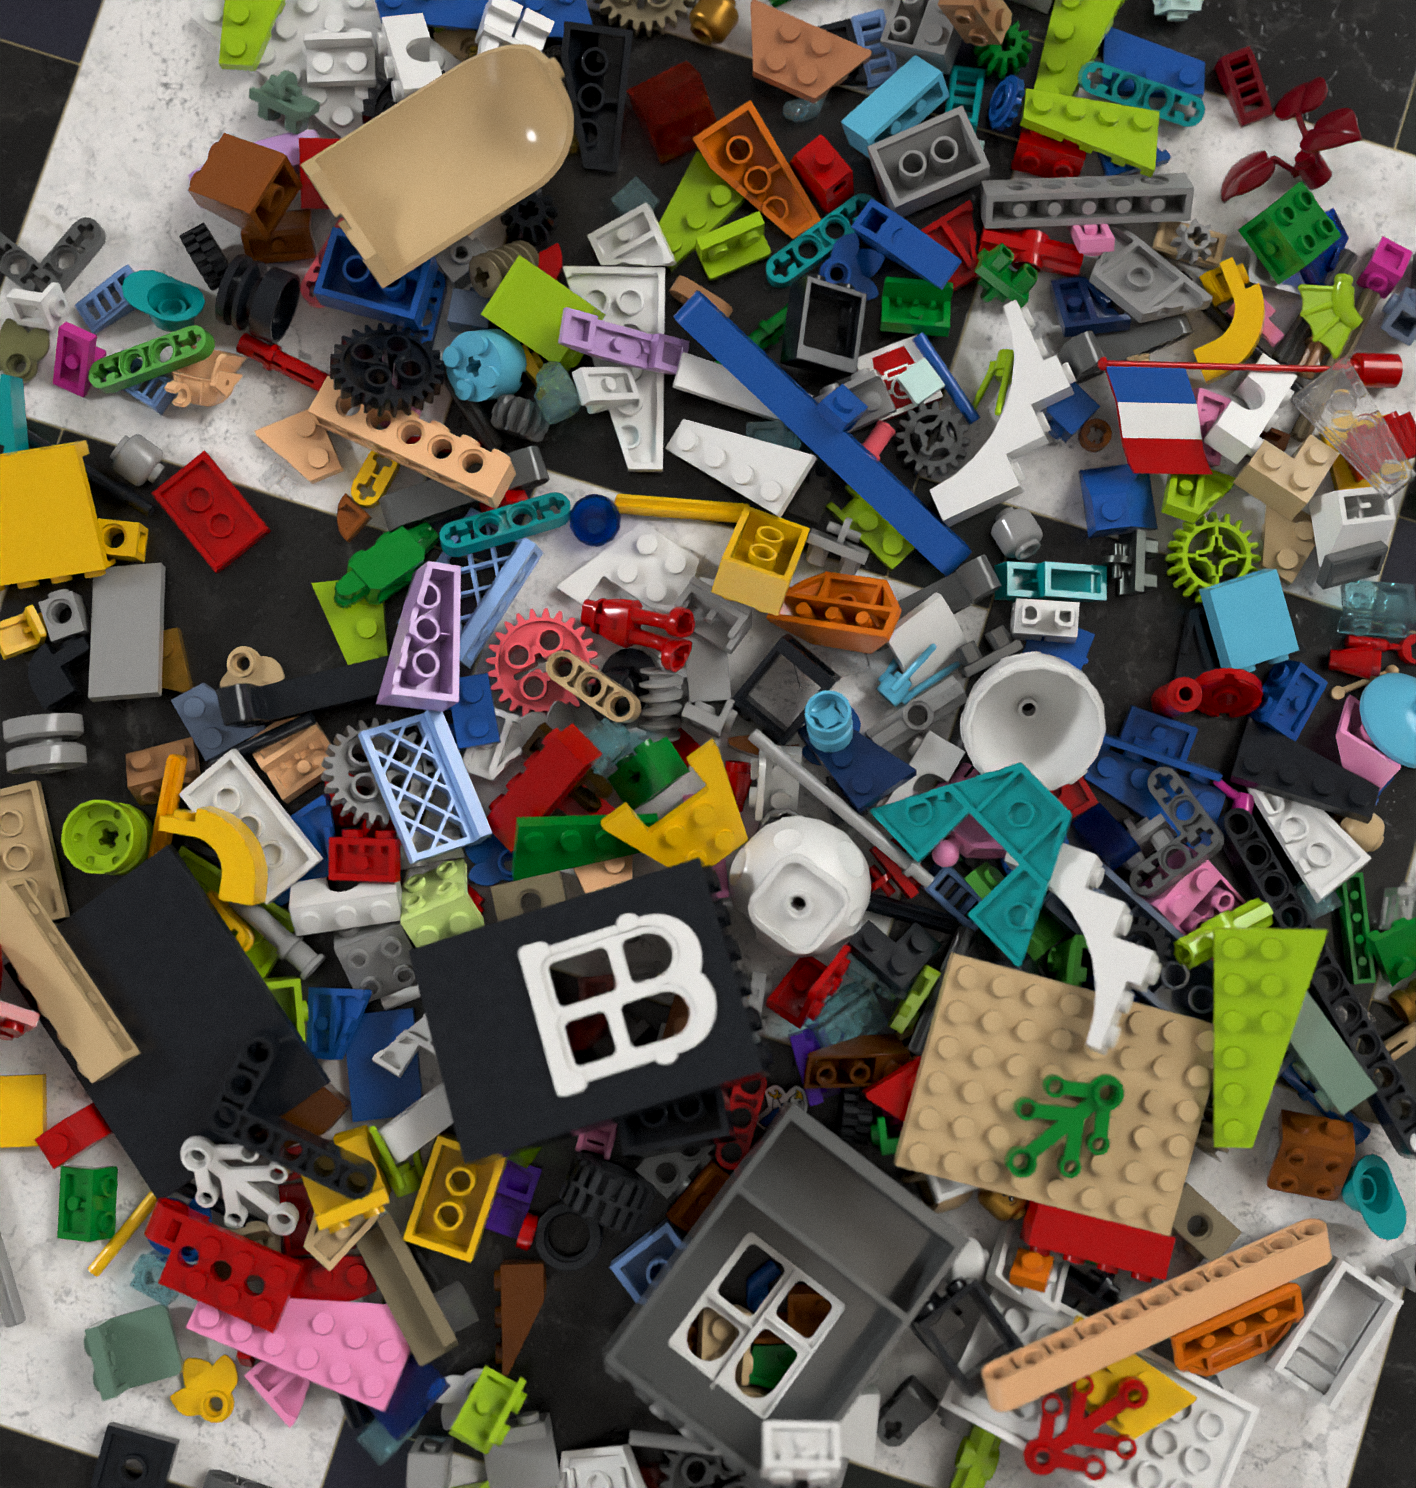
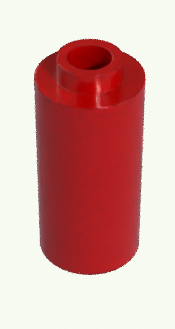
M1177 678L1159 687L1154 692L1151 699L1152 708L1157 714L1172 719L1193 711L1200 705L1202 689L1192 678Z

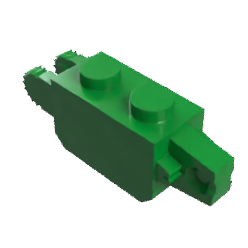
M427 522L408 531L401 526L394 532L387 531L377 539L375 545L367 551L360 550L356 552L348 561L347 574L336 582L334 588V603H336V606L348 609V607L351 608V605L357 604L362 599H365L369 604L380 605L410 583L413 572L423 565L424 556L438 543V533Z

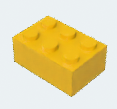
M745 505L721 558L711 592L720 595L726 600L737 601L751 606L759 612L778 616L799 563L810 528Z
M444 1131L437 1136L403 1240L471 1263L476 1256L509 1157L484 1165L464 1164L457 1136Z

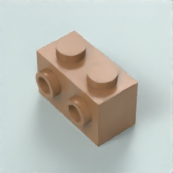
M939 0L937 4L965 43L976 46H986L987 44L1001 45L1005 33L1011 25L1012 12L1003 0Z

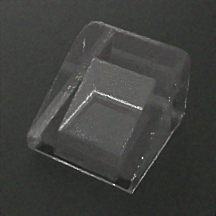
M459 1281L433 1294L453 1333L479 1321L475 1309Z

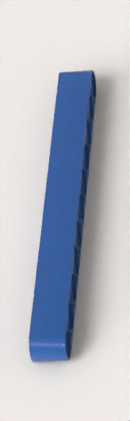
M696 290L673 316L695 340L945 576L951 575L973 552L954 531L846 429L841 433L838 432L816 412L815 409L819 403L704 294Z

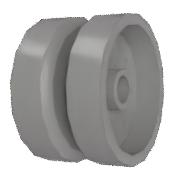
M38 714L13 718L2 723L5 742L12 745H26L11 749L6 753L7 773L45 774L79 768L88 764L86 746L77 742H65L77 739L83 735L84 725L81 714Z

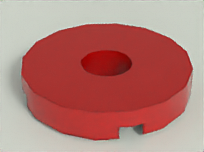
M1220 668L1204 672L1194 679L1202 689V700L1197 709L1207 715L1219 717V713H1229V717H1239L1251 713L1262 702V682L1256 675L1248 671L1235 668Z

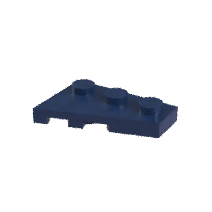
M807 724L798 729V736L859 814L917 775L915 768L855 729H853V737L850 743L843 750L834 753L823 752L811 744L808 737Z

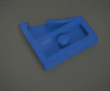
M309 987L306 1044L316 1059L341 1060L344 1058L371 998L372 989Z

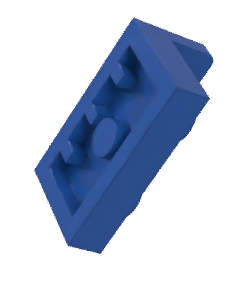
M1286 660L1276 663L1271 668L1268 678L1263 685V697L1260 706L1247 714V718L1251 717L1296 742L1328 682L1302 662Z

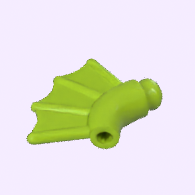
M1344 273L1334 276V285L1332 286L1298 285V290L1302 297L1300 316L1306 320L1312 329V341L1326 346L1333 359H1337L1340 356L1351 331L1357 328L1363 321V317L1354 306L1353 277L1350 274Z

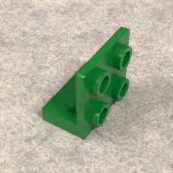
M1303 182L1297 183L1269 207L1238 229L1239 233L1278 285L1306 267L1341 237L1334 222L1326 215L1315 200L1312 192L1307 189Z

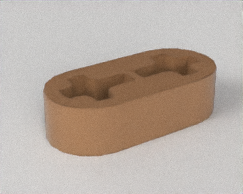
M678 276L669 290L670 294L683 305L698 290L728 318L733 311L731 306L724 300L683 276Z

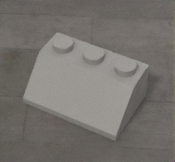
M963 106L867 146L883 201L887 208L896 212L901 217L908 216L981 184V181L987 180L990 170V164Z

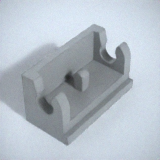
M693 576L676 600L674 607L681 606L690 609L695 620L693 633L732 655L752 627V609L742 603L729 601L720 595L712 593V586Z

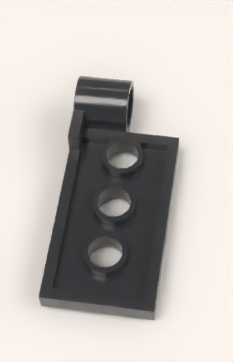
M111 1421L106 1428L90 1488H167L180 1440ZM136 1459L141 1463L143 1468L141 1476L132 1477L126 1472L125 1464L127 1460Z

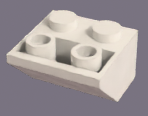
M1390 485L1337 490L1312 497L1309 500L1319 567H1321L1324 556L1327 554L1380 540L1385 543L1396 520Z

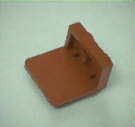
M1281 1109L1278 1117L1279 1146L1267 1177L1268 1188L1322 1200H1337L1356 1155L1353 1123Z

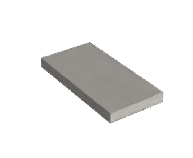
M162 563L108 567L105 569V575L93 577L88 698L92 702L162 696L165 566Z

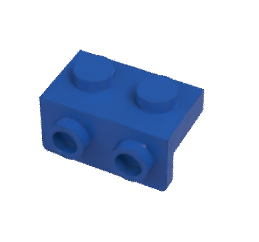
M488 673L459 678V702L446 710H451L453 724H448L455 743L458 745V749L462 752L468 748L501 743Z

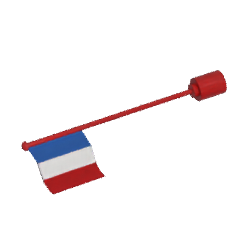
M1355 353L1345 366L1107 360L1106 357H1101L1098 360V367L1106 372L1116 402L1121 442L1128 465L1132 473L1214 475L1203 449L1197 403L1186 369L1345 373L1346 379L1349 380L1350 385L1354 388H1396L1401 381L1403 373L1401 357L1398 354Z

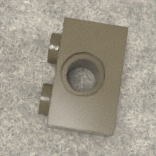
M561 871L490 887L498 922L527 913L522 906V901L529 893H535L539 896L541 900L540 908L568 900Z
M1185 1182L1171 1235L1175 1236L1178 1234L1187 1242L1183 1248L1198 1262H1201L1203 1258L1211 1262L1220 1258L1242 1232L1191 1185ZM1199 1215L1202 1221L1200 1229L1189 1233L1187 1229L1189 1219Z

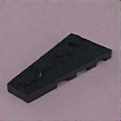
M1248 717L1229 782L1369 824L1379 792L1378 786Z

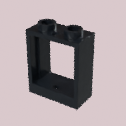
M807 274L804 278L791 283L780 364L837 380L849 377L857 372L867 294L856 291L855 287L851 284L826 282L825 277L817 274ZM809 298L841 307L835 354L803 345Z
M789 633L779 639L732 698L735 701V711L738 712V715L746 721L751 722L753 720L763 728L761 732L775 744L781 743L783 746L791 741L798 732V729L806 722L805 708L792 724L787 727L750 696L778 659L783 655L821 688L817 693L824 690L832 691L842 678Z
M960 1276L944 1288L947 1293L938 1301L934 1299L928 1300L912 1323L960 1391L972 1398L985 1388L982 1377L983 1367L993 1360L1024 1347V1345L977 1279L970 1277L963 1279ZM969 1294L1004 1343L963 1374L929 1327V1324Z

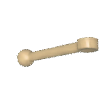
M1389 665L1385 671L1380 672V675L1399 673V669L1395 665ZM1371 676L1370 680L1362 679L1344 687L1335 686L1330 690V697L1334 700H1340L1345 696V693L1366 686L1377 677Z

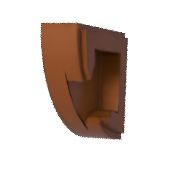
M345 493L338 504L337 524L341 535L349 543L372 517Z

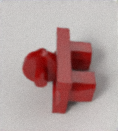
M894 837L890 839L905 853L907 852ZM875 845L869 849V852L885 870V873L882 874L875 864L869 868L870 876L874 879V882L871 883V893L880 887L887 897L894 894L896 890L889 883V879L893 880L907 899H911L919 893L917 888L921 884L912 876L906 877L900 867Z

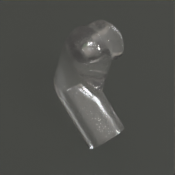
M661 961L629 963V972L632 980H651L661 976L668 970V967ZM661 992L659 994L662 996H670L674 994V992Z

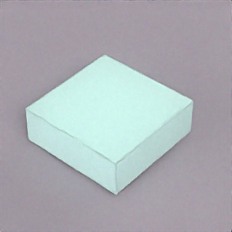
M925 357L896 378V381L915 407L945 386Z

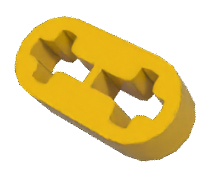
M372 450L351 486V495L354 501L366 509L375 508L380 504L379 499L386 495L401 464L389 459L392 463L391 467L384 466L379 475H377L379 464L376 462V459L378 457H385ZM375 479L372 486L373 491L376 493L375 496H367L365 500H362L363 495L359 491L360 488H368L372 480Z

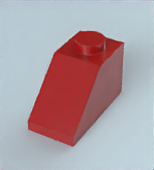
M91 1103L63 1119L34 1140L52 1168L56 1169L68 1164L113 1132L95 1104Z

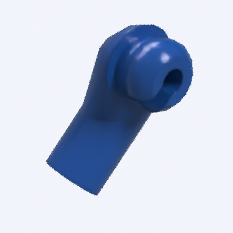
M769 1259L753 1273L746 1282V1303L754 1313L768 1296V1284L782 1273L772 1259Z

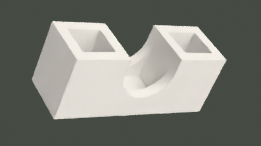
M423 13L382 17V32H377V45L379 53L386 55L384 56L385 73L387 78L393 79L391 81L393 100L396 103L441 76L442 72L438 61H430V35Z
M1264 353L1254 363L1280 365ZM1248 371L1233 394L1245 401L1249 409H1245L1231 401L1218 416L1204 437L1203 442L1235 464H1238L1246 454L1252 457L1264 441L1260 437L1262 431L1267 433L1279 418V415L1275 413L1278 407L1283 409L1293 396L1294 391L1290 387L1297 378V375L1292 372Z
M930 730L925 733L924 737L917 735L907 751L912 755L908 765L917 770V775L891 792L888 797L885 796L879 800L875 807L877 808L913 796L914 783L920 777H932L941 783L948 782L965 751ZM877 819L874 820L873 823L886 830Z
M326 877L294 883L290 889L289 911L296 936L400 921L402 903L400 881H360L356 887L343 892L331 891Z

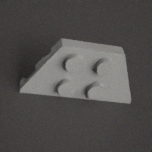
M1121 223L1110 224L1109 228L1115 237L1114 251L1103 252L1098 257L1089 282L1139 323L1199 311L1210 306L1213 299L1210 294Z

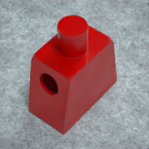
M823 135L817 136L797 152L790 161L789 166L799 183L826 215L854 196L853 172L850 166Z

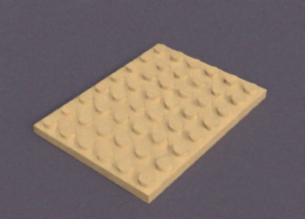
M951 952L893 1163L898 1167L1170 1236L1213 1081V1023L1133 1001L1127 1014L1122 1013L1117 1027L1121 1028V1032L1114 1048L1109 1047L1105 1056L1092 1051L1086 1045L1094 1017L1096 991ZM1057 1074L1064 1080L1090 1083L1096 1076L1101 1074H1109L1120 1080L1124 1088V1098L1117 1108L1111 1110L1108 1130L1110 1148L1104 1155H1095L1086 1148V1136L1094 1130V1112L1084 1120L1079 1156L1081 1172L1078 1176L1067 1178L1057 1169V1160L1064 1154L1066 1135L1037 1157V1168L1031 1176L1018 1178L1006 1168L1005 1156L1009 1149L1014 1146L1025 1147L1056 1122V1120L1034 1118L1030 1121L1022 1120L1014 1112V1103L1018 1098L1026 1096L1036 1103L1075 1107L1085 1099L1084 1097L1066 1094L1060 1098L1049 1096L1042 1088V1082L1047 1075ZM1054 1080L1050 1083V1092H1055L1059 1089V1080ZM1104 1086L1100 1089L1099 1095L1101 1098L1109 1095V1087ZM1024 1103L1021 1106V1114L1025 1115L1031 1111L1030 1103ZM1101 1137L1094 1139L1092 1143L1093 1149H1098L1102 1146L1103 1140ZM1018 1154L1014 1157L1013 1163L1015 1166H1019L1024 1162L1023 1154ZM1068 1160L1064 1164V1171L1068 1172L1074 1168L1073 1160Z

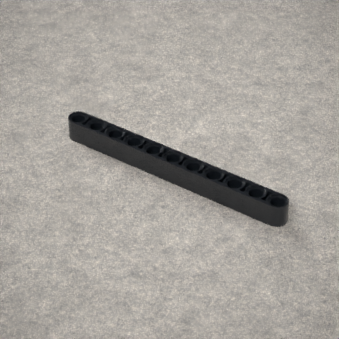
M1234 808L1221 815L1217 826L1224 836L1222 848L1251 899L1254 900L1258 897L1261 901L1267 902L1271 907L1274 924L1268 928H1289L1282 921V913L1286 911L1293 918L1292 928L1318 929L1251 813L1243 808ZM1229 819H1234L1238 822L1240 826L1239 834H1235L1229 829ZM1247 849L1256 853L1258 858L1257 865H1253L1247 860ZM1265 880L1272 882L1275 886L1274 896H1270L1265 892ZM1324 941L1307 992L1378 1091L1366 1098L1395 1151L1405 1159H1416V1151L1411 1146V1137L1414 1133L1416 1134V1099ZM1320 973L1328 978L1329 988L1327 991L1319 986L1318 977ZM1338 1005L1344 1007L1347 1012L1345 1023L1337 1017L1336 1009ZM1357 1037L1361 1038L1365 1043V1052L1362 1055L1355 1048ZM1376 1069L1380 1070L1384 1077L1381 1087L1373 1079V1073ZM1395 1101L1402 1108V1115L1399 1119L1392 1113V1105Z

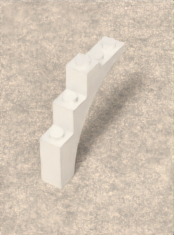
M1017 300L1003 306L1011 328L1014 351L1012 385L1004 412L992 435L976 456L954 476L930 489L941 519L948 527L1025 492L1021 484L1022 481L1026 480L1025 474L1018 460L1013 463L1012 460L1050 443L1046 436V433L1051 431L1049 423L1043 411L1038 414L1036 412L1074 395L1070 384L1075 382L1076 379L1069 363L1061 364L1057 355L1048 358L1050 356L1042 338L1035 340L1030 330L1036 324L1029 308L1021 309Z
M1063 843L1048 890L1056 895L1071 911L1084 933L1093 960L1096 984L1094 1017L1086 1045L1092 1051L1106 1056L1109 1047L1114 1048L1118 1042L1121 1028L1117 1027L1122 1013L1127 1014L1132 1006L1134 993H1131V989L1134 988L1146 993L1149 984L1155 985L1161 971V964L1158 963L1159 958L1154 951L1120 939L1121 935L1126 936L1132 924L1133 916L1129 915L1130 909L1127 904L1092 891L1093 888H1099L1105 869L1102 868L1103 863L1098 855ZM1007 852L1004 861L1010 869L1014 870L1019 864Z

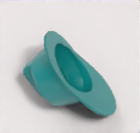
M154 270L133 272L124 279L122 285V293L126 301L137 310L148 314L151 321L159 329L168 332H174L194 325L195 317L203 310L205 305L204 295L197 287Z
M1375 1154L1364 1155L1357 1162L1356 1166H1351L1341 1190L1342 1198L1350 1209L1362 1214L1370 1231L1378 1238L1387 1241L1397 1239L1403 1233L1406 1225L1404 1202L1393 1180L1387 1162L1381 1156Z

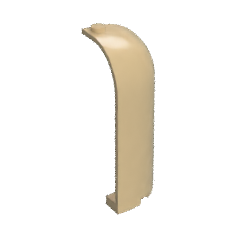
M525 44L501 46L477 54L453 67L301 164L306 175L335 218L341 215L344 219L338 223L352 246L362 256L365 265L382 289L538 190L559 170L571 146L574 132V115L571 100L561 81L565 74L554 57L549 59L539 49Z

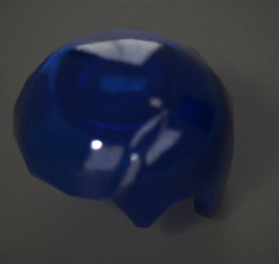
M589 494L575 502L569 513L570 528L578 541L588 546L600 547L613 541L621 529L622 516L618 506L613 500L603 495Z

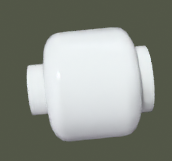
M969 1237L970 1241L943 1277L947 1284L960 1276L963 1279L967 1277L975 1278L979 1284L982 1282L984 1273L990 1265L988 1250L986 1248L981 1249L979 1242L975 1238Z

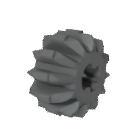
M504 394L499 396L497 402L494 403L491 423L495 429L511 436L531 442H539L543 440L545 433L548 431L551 414L546 407L531 400L511 394Z

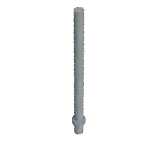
M756 728L748 737L750 742L899 865L906 877L912 876L925 888L933 882L935 877L920 865L921 862H917L760 730Z

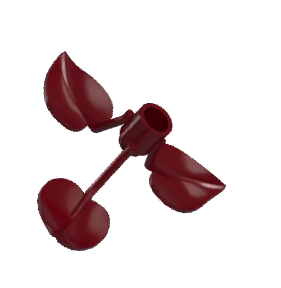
M1316 77L1310 82H1305L1291 89L1275 106L1274 113L1280 121H1287L1296 116V122L1303 137L1300 142L1301 151L1294 158V167L1277 156L1269 158L1264 150L1245 156L1232 166L1223 181L1221 200L1224 204L1229 199L1248 193L1267 182L1274 173L1275 164L1290 172L1293 178L1301 176L1309 189H1317L1326 184L1332 177V171L1320 151L1362 141L1357 116L1350 108L1337 109L1324 115L1316 122L1314 129L1307 131L1303 121V113L1316 110L1327 96L1328 85L1323 77Z

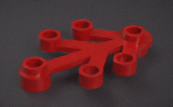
M1090 1375L1082 1377L1089 1381L1088 1387L1084 1390L1076 1388L1078 1380L1070 1383L1073 1391L1066 1430L1054 1438L1055 1419L1062 1414L1064 1405L1060 1396L1054 1392L1042 1396L1040 1399L1042 1414L1038 1437L1031 1439L1023 1451V1458L1027 1468L1037 1475H1048L1059 1467L1083 1472L1087 1478L1093 1481L1101 1480L1106 1474V1465L1103 1459L1095 1454L1088 1455L1085 1458L1063 1452L1074 1444L1112 1451L1123 1460L1132 1459L1137 1453V1445L1130 1435L1119 1434L1115 1436L1095 1432L1094 1430L1127 1408H1142L1149 1398V1391L1145 1383L1136 1376L1124 1377L1117 1386L1118 1395L1085 1417L1087 1396L1092 1394L1094 1382ZM1132 1389H1138L1141 1392L1140 1397L1134 1401L1128 1399V1393ZM1050 1399L1058 1401V1407L1052 1411L1045 1408L1046 1402ZM1121 1442H1130V1450L1127 1452L1119 1451L1118 1447ZM1041 1451L1049 1454V1458L1045 1462H1038L1036 1460V1455ZM1092 1462L1101 1464L1100 1470L1096 1473L1088 1471V1466Z

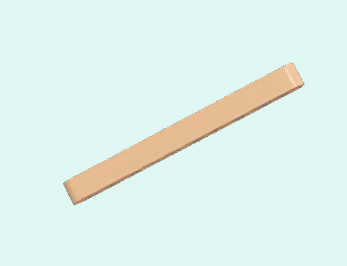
M1314 1218L1301 1220L989 1362L982 1369V1377L990 1407L999 1412L1016 1409L1326 1265L1332 1259L1326 1223Z

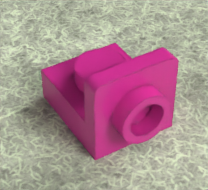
M1382 236L1376 244L1366 268L1358 277L1356 284L1364 289H1372L1378 292L1381 298L1386 299L1402 278L1413 252Z

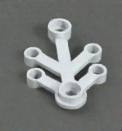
M193 1136L184 1142L180 1151L183 1165L195 1174L197 1185L195 1200L198 1205L210 1208L215 1205L220 1195L219 1188L211 1183V1171L221 1179L226 1209L224 1222L228 1227L233 1229L241 1228L248 1217V1210L240 1203V1193L269 1214L268 1225L272 1232L278 1235H289L295 1230L299 1220V1212L295 1205L289 1202H277L250 1182L271 1181L281 1184L287 1180L290 1169L271 1161L269 1166L230 1167L222 1160L242 1159L245 1162H254L258 1159L259 1154L248 1152L245 1147L238 1144L214 1145L211 1140L202 1136ZM274 1169H281L283 1174L276 1173ZM203 1193H209L212 1198L204 1196ZM231 1214H238L241 1218H234Z

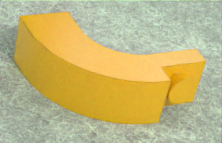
M1233 257L1219 264L1235 302L1234 317L1231 325L1221 337L1193 350L1198 363L1244 364L1255 350L1263 332L1265 304L1260 284L1257 283L1245 288L1244 285L1250 282L1243 263L1236 265ZM1201 370L1207 385L1221 380L1234 372L1233 370Z
M212 806L197 808L196 812L174 809V814L160 816L159 831L197 837L207 842L215 850L222 867L218 900L251 906L265 902L268 885L266 858L255 834L243 821L225 810Z

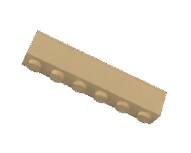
M24 878L7 880L1 883L0 944L2 955L10 960L18 972L20 983L30 990L38 1002L37 1006L40 1013L50 1020L58 1032L57 1037L60 1043L68 1048L76 1059L80 1073L88 1078L92 1084L109 1077L141 1054Z

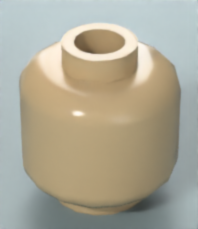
M1374 812L1369 824L1338 814H1333L1331 817L1366 853L1373 852L1381 846L1384 840L1385 825L1384 821Z

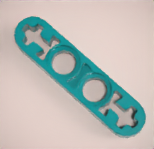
M1099 61L1087 62L1081 67L1078 74L1079 85L1090 94L1126 106L1160 111L1159 118L1185 127L1196 126L1201 122L1205 114V105L1197 96ZM1097 68H1100L1098 73L1100 76L1112 79V73L1115 72L1116 75L1111 80L1110 86L1095 82L1093 87H1090L1091 81L1087 79L1088 73H1094ZM1128 78L1134 82V92L1129 98H1120L1117 87L1123 79ZM1109 87V93L1106 94L1105 91ZM1155 90H1162L1166 96L1164 105L1159 109H1152L1148 103L1150 94ZM1192 101L1191 107L1196 109L1193 116L1188 115L1185 120H1183L1185 116L1183 112L1172 109L1174 102L1188 106Z
M865 193L853 196L771 256L766 264L767 281L774 287L785 288L828 258L832 253L834 243L838 239L830 238L825 232L826 227L831 223H838L844 228V235L856 233L851 228L848 219L855 215L857 205L864 208L869 200L874 198ZM804 243H811L816 246L818 253L811 259H805L799 254V247ZM791 253L795 262L787 268V276L783 277L781 274L775 276V265L778 264L781 268L790 263L791 256L788 254Z
M553 492L449 522L441 528L439 534L441 548L448 556L461 557L562 527L567 524L571 517L570 501L562 493ZM556 506L560 513L554 514L550 507ZM537 510H540V516H542L540 520L537 517ZM519 514H527L532 520L529 524L520 526L513 522V518ZM491 523L498 526V531L493 535L487 536L479 531L485 524ZM474 529L475 537L473 540H471V533L469 534V530ZM457 535L461 542L455 544L451 536Z

